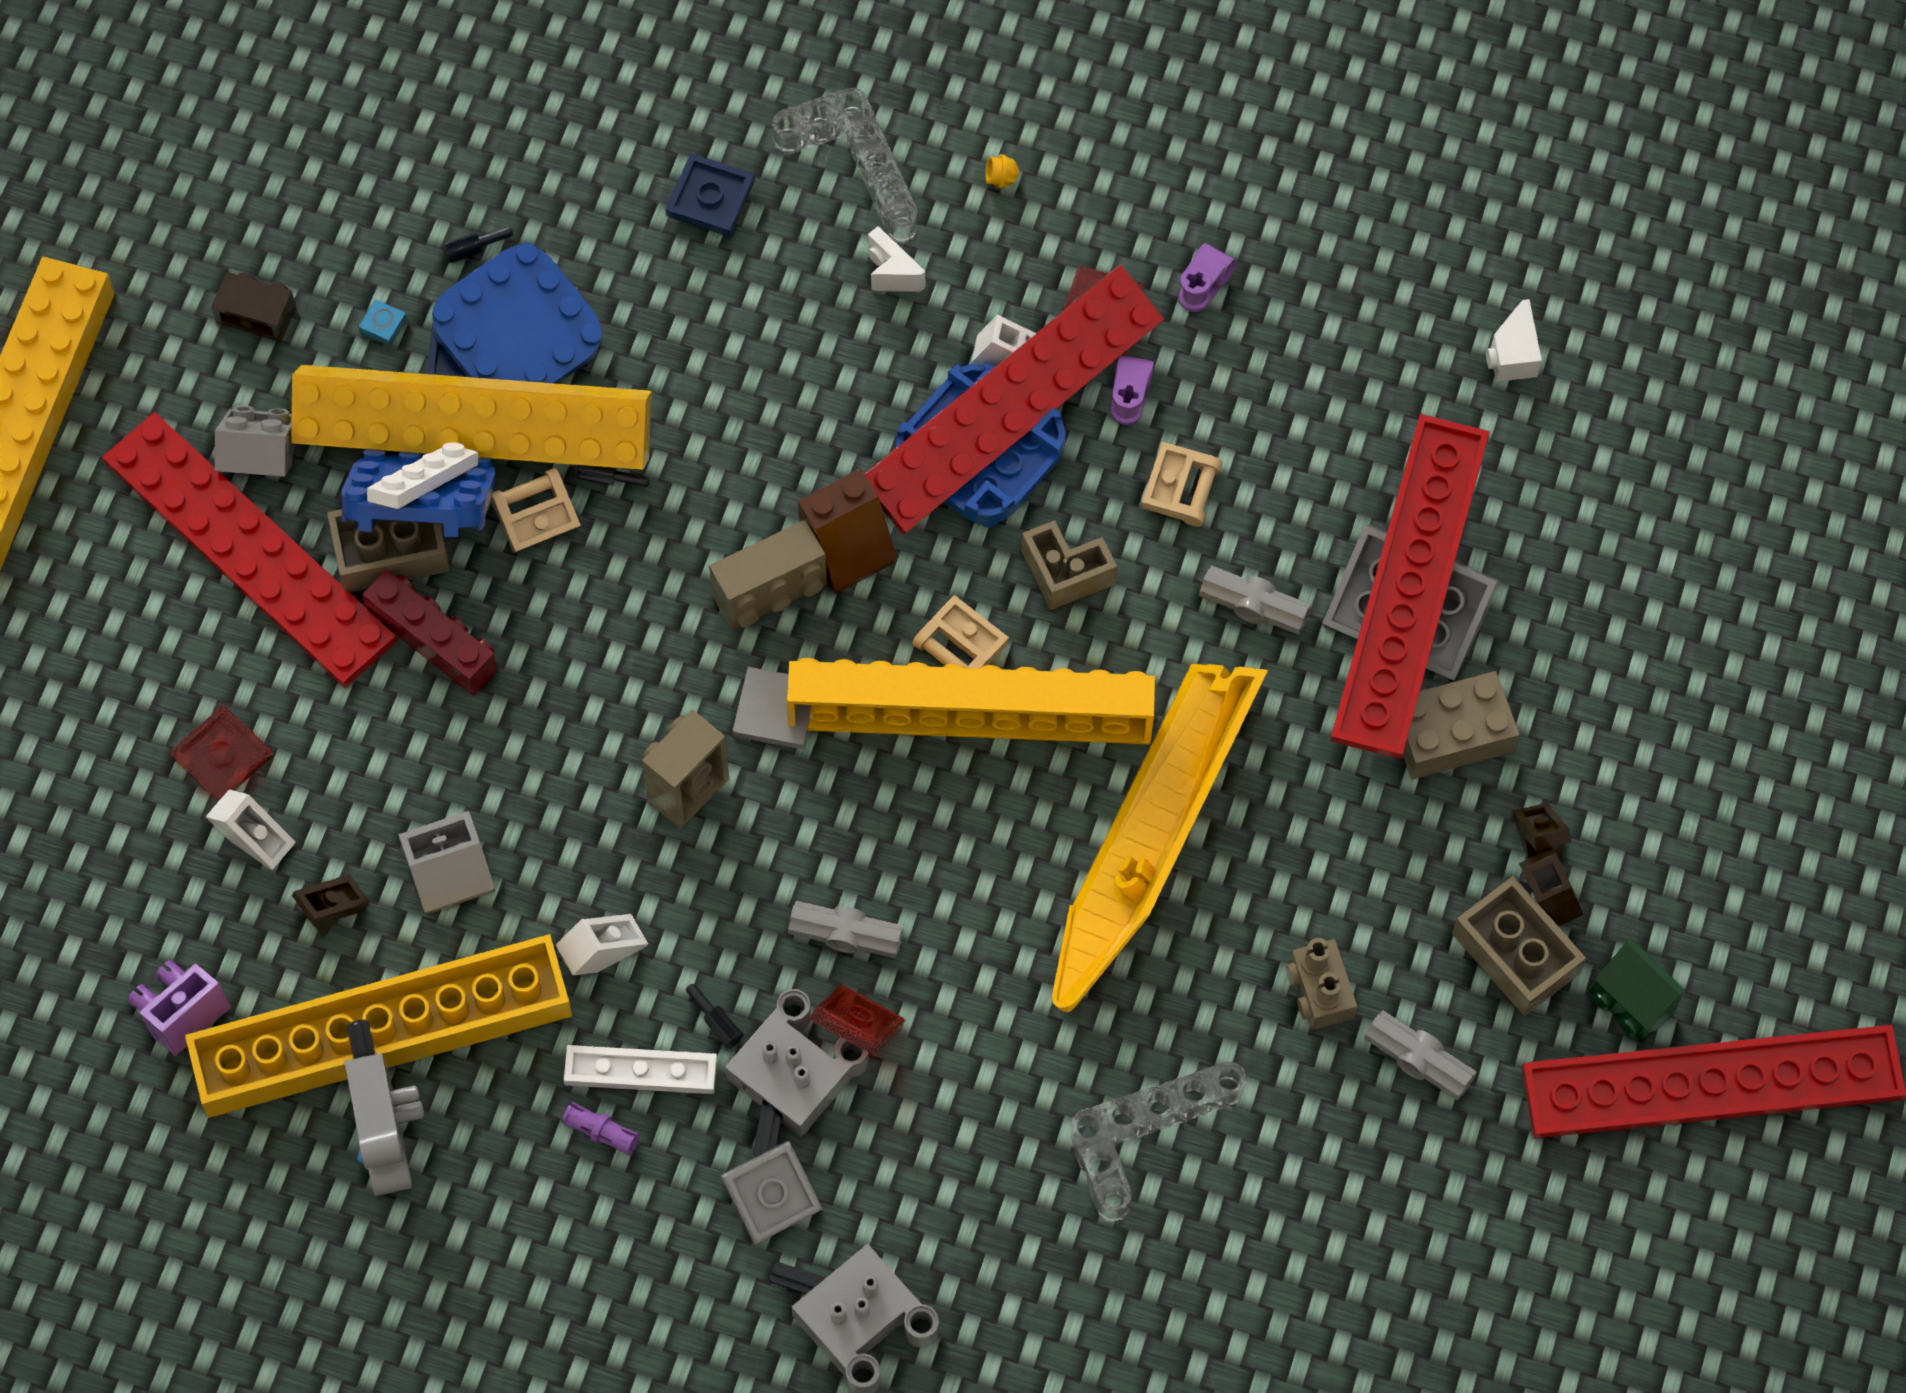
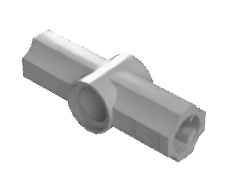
M1212 565L1204 577L1199 596L1233 609L1238 617L1247 622L1260 624L1264 621L1297 635L1302 631L1311 608L1309 603L1278 592L1272 583L1263 578L1251 576L1245 579Z
M796 901L790 916L788 934L825 942L831 949L843 953H855L857 950L896 959L901 945L904 926L869 918L862 911L848 906H837L835 909Z
M1384 1010L1376 1016L1365 1034V1040L1396 1059L1397 1065L1406 1074L1417 1080L1426 1079L1456 1100H1459L1464 1095L1476 1076L1475 1070L1444 1051L1442 1043L1433 1035L1422 1030L1415 1032Z

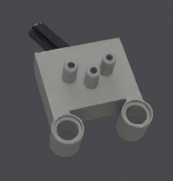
M799 989L786 990L779 996L777 1008L725 1066L726 1080L761 1106L753 1149L754 1157L777 1147L781 1122L798 1136L802 1137L853 1077L863 1074L868 1067V1045L863 1037L857 1034L843 1035L835 1044V1059H833L800 1033L808 1027L811 1021V1006L809 997ZM794 1005L801 1007L803 1012L794 1017L787 1015L785 1010ZM848 1050H856L861 1054V1057L855 1061H847L842 1055Z
M368 1020L352 1021L347 1024V1032L353 1059L344 1062L364 1167L369 1169L375 1197L412 1189L400 1123L424 1117L422 1102L417 1101L419 1100L418 1088L414 1085L396 1090L393 1089L382 1053H375Z
M866 1244L827 1278L781 1262H776L772 1267L769 1278L772 1284L805 1295L792 1306V1317L845 1376L847 1387L851 1393H875L878 1390L881 1382L880 1366L874 1357L866 1353L903 1322L905 1337L912 1346L927 1348L937 1340L939 1320L935 1310L930 1306L921 1304L869 1244ZM923 1319L927 1320L932 1325V1328L926 1333H917L912 1329L911 1325L915 1321ZM865 1368L869 1369L874 1376L870 1381L861 1383L853 1378V1374L858 1369Z

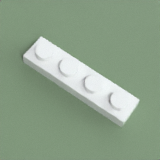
M446 443L442 448L423 455L418 461L403 466L401 470L392 475L384 476L381 481L367 488V501L399 509L477 466L478 451L466 449L460 443Z
M567 1045L564 1085L714 1094L717 1054Z

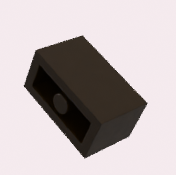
M226 272L211 308L217 324L282 342L296 309L292 290H289L283 284L261 282L246 273H239L237 275Z

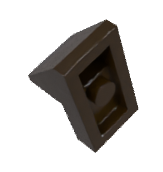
M1548 803L1513 810V817L1527 859L1550 848H1553L1558 857L1563 855L1562 844L1571 843L1570 829Z
M350 874L296 890L292 894V897L323 937L328 934L337 919L363 912L370 903Z

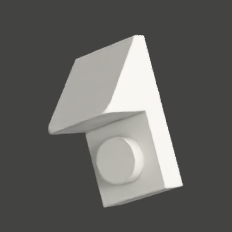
M876 227L868 234V255L879 266L871 274V289L874 291L921 292L925 288V270L881 228Z

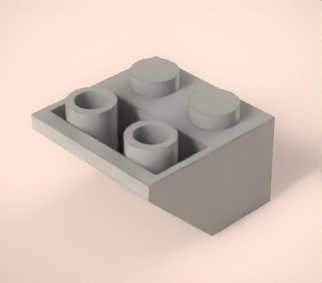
M236 406L233 409H229L215 430V471L285 477L292 466L295 444L291 443L292 414H289L288 410L281 408L270 409L268 412L254 411V408L250 406Z
M469 811L398 834L425 915L496 891Z

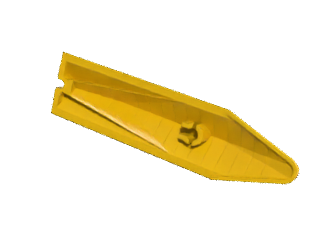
M1190 665L1073 905H1069L1052 993V1002L1060 1011L1071 1012L1149 917L1268 670L1235 667L1231 674L1223 665Z

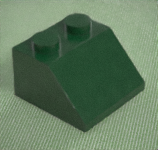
M1630 938L1597 975L1589 992L1592 994L1593 1001L1600 1009L1605 1012L1610 1011L1619 1020L1621 1029L1632 1038L1637 1037L1644 1043L1674 1015L1685 989Z

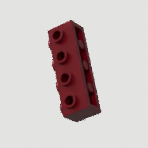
M386 569L362 594L366 608L391 632L474 696L498 671L493 647L483 638L479 637L476 640L467 633V627L458 618L452 616L449 619L441 612L440 606L431 597L426 595L423 598L416 593L414 586L407 578L400 574L396 577Z

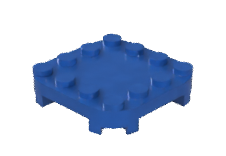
M522 243L519 246H513L493 257L446 290L437 300L432 311L433 335L438 345H442L467 377L558 384L585 365L587 367L596 358L602 338L601 323L594 310L552 258L541 249L536 248L532 243Z
M985 361L984 365L969 364L960 367L957 364L950 369L945 382L909 422H902L897 431L896 447L986 375L995 365ZM1052 408L1029 432L946 499L944 503L964 518L980 523L987 528L995 527L999 522L1007 519L1021 506L1061 459L1064 453L1066 435L1061 419L1062 415L1055 408Z
M366 449L363 451V458L358 459L353 464L341 490L342 522L349 520L357 521L358 530L372 532L377 519L444 523V537H458V528L471 527L481 531L485 527L486 509L495 491V467L491 465V458L478 457L477 466L403 507L395 509L368 502L367 488L381 481L384 476L392 475L401 470L403 466L418 461L423 455L414 452H400L398 454L385 453L384 450Z

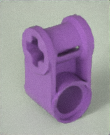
M1204 243L1180 278L1179 302L1181 306L1191 312L1204 310L1218 290L1230 278L1236 265V259Z
M1125 355L1119 356L1111 404V416L1117 423L1131 425L1140 419L1146 393L1149 391L1154 361Z

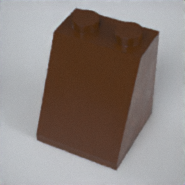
M861 469L798 501L799 522L807 521L825 552L827 582L835 594L897 562V556L879 497Z

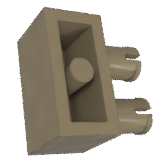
M1315 938L1306 947L1292 950L1290 964L1286 965V971L1291 986L1297 985L1301 998H1297V1004L1302 1019L1309 1020L1312 1030L1354 1019L1358 1006L1335 939L1325 941L1321 938Z

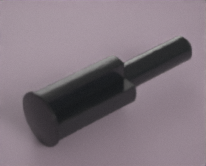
M506 227L478 237L477 233H473L443 243V252L447 261L452 263L483 252V246L512 237L513 231L510 227Z
M578 465L577 479L612 486L614 481L648 487L650 483V478L647 476L617 471V468Z
M690 984L686 987V992L705 1013V1023L726 1048L729 1049L738 1044L744 1034L720 1006L713 1007L695 984Z

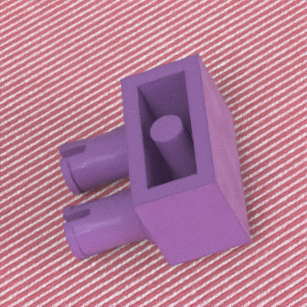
M169 960L164 964L171 971L169 972L161 966L156 974L157 979L167 985L168 988L156 996L146 985L142 984L136 987L142 996L133 990L129 995L128 1001L140 1011L139 1013L152 1037L176 1056L187 1047L185 1035L207 1029L226 1013L231 1006L220 984L196 963L185 972L173 960Z

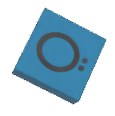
M375 299L359 325V332L391 346L407 320L406 313Z

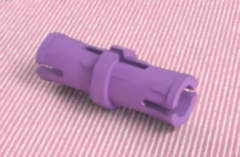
M572 1102L567 1107L562 1119L564 1125L590 1136L591 1141L597 1144L601 1142L606 1145L608 1144L628 1156L635 1150L640 1138L639 1133L613 1122L611 1116L606 1114L599 1115L575 1102Z

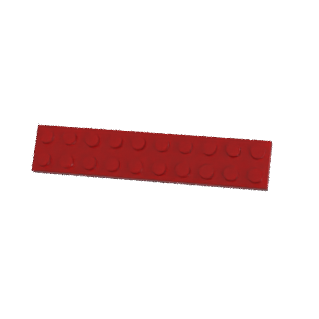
M1119 265L864 474L877 493L882 510L902 535L907 533L1029 432L1051 409H1057L1164 320L1122 265Z
M156 412L151 414L102 456L104 463L342 687L346 688L397 642L396 635L351 593L347 590L344 591L343 586L225 476L219 471H215V467Z
M1424 414L1419 415L1331 734V742L1402 760L1490 431Z
M1892 1025L1523 1063L1522 1065L1534 1139L1900 1101L1906 1097Z

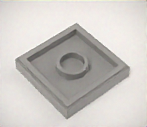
M753 667L747 668L732 731L733 737L804 750L810 720V705L797 704L796 727L788 726L787 692L789 674Z
M789 1141L720 1175L754 1244L823 1210Z

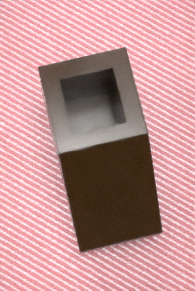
M1553 848L1519 863L1537 903L1558 927L1584 915Z

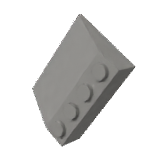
M1364 525L1322 624L1358 639L1387 532L1371 525ZM1458 562L1454 563L1426 669L1455 681L1487 614L1500 580Z

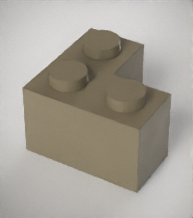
M1055 520L1022 533L1021 552L1050 611L1116 585L1117 565L1103 537L1069 549Z

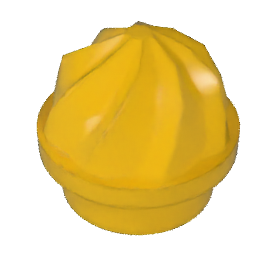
M999 154L998 157L990 156L986 165V183L993 184L998 189L1011 186L1019 176V168L1015 160L1004 154Z

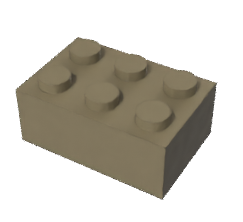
M342 509L327 512L344 591L347 590L351 593L368 589L386 569L396 577L400 574L408 580L450 572L440 523L377 519L372 532L358 530L357 521L349 520L342 522Z
M806 520L709 565L712 597L731 630L739 626L748 627L758 621L760 616L771 611L779 612L784 610L792 601L804 595L806 597L813 596L821 591L823 586L827 585L825 552Z
M1493 671L1420 691L1403 752L1411 780L1515 752L1520 734L1497 672Z
M693 709L685 717L679 716L675 719L668 729V734L659 743L657 741L653 742L643 754L642 765L648 803L679 829L730 779L725 736Z
M1514 876L1456 919L1452 932L1457 941L1524 1017L1581 973L1586 961V957Z

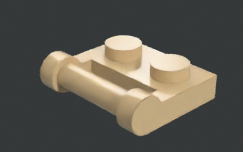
M1162 442L1141 508L1183 520L1190 526H1202L1205 518L1203 510L1214 476L1220 473L1222 461L1208 454ZM1196 467L1201 470V474L1189 506L1180 502L1191 468Z
M556 468L545 471V475L504 492L501 490L494 491L490 499L513 553L581 526ZM551 489L555 498L515 514H511L508 507L512 503Z
M953 595L919 631L912 645L920 651L926 650L943 665L959 664L964 666V668L980 669L982 666L989 665L1009 644V637L957 596ZM940 632L974 660L969 665L965 664L934 639L935 635Z

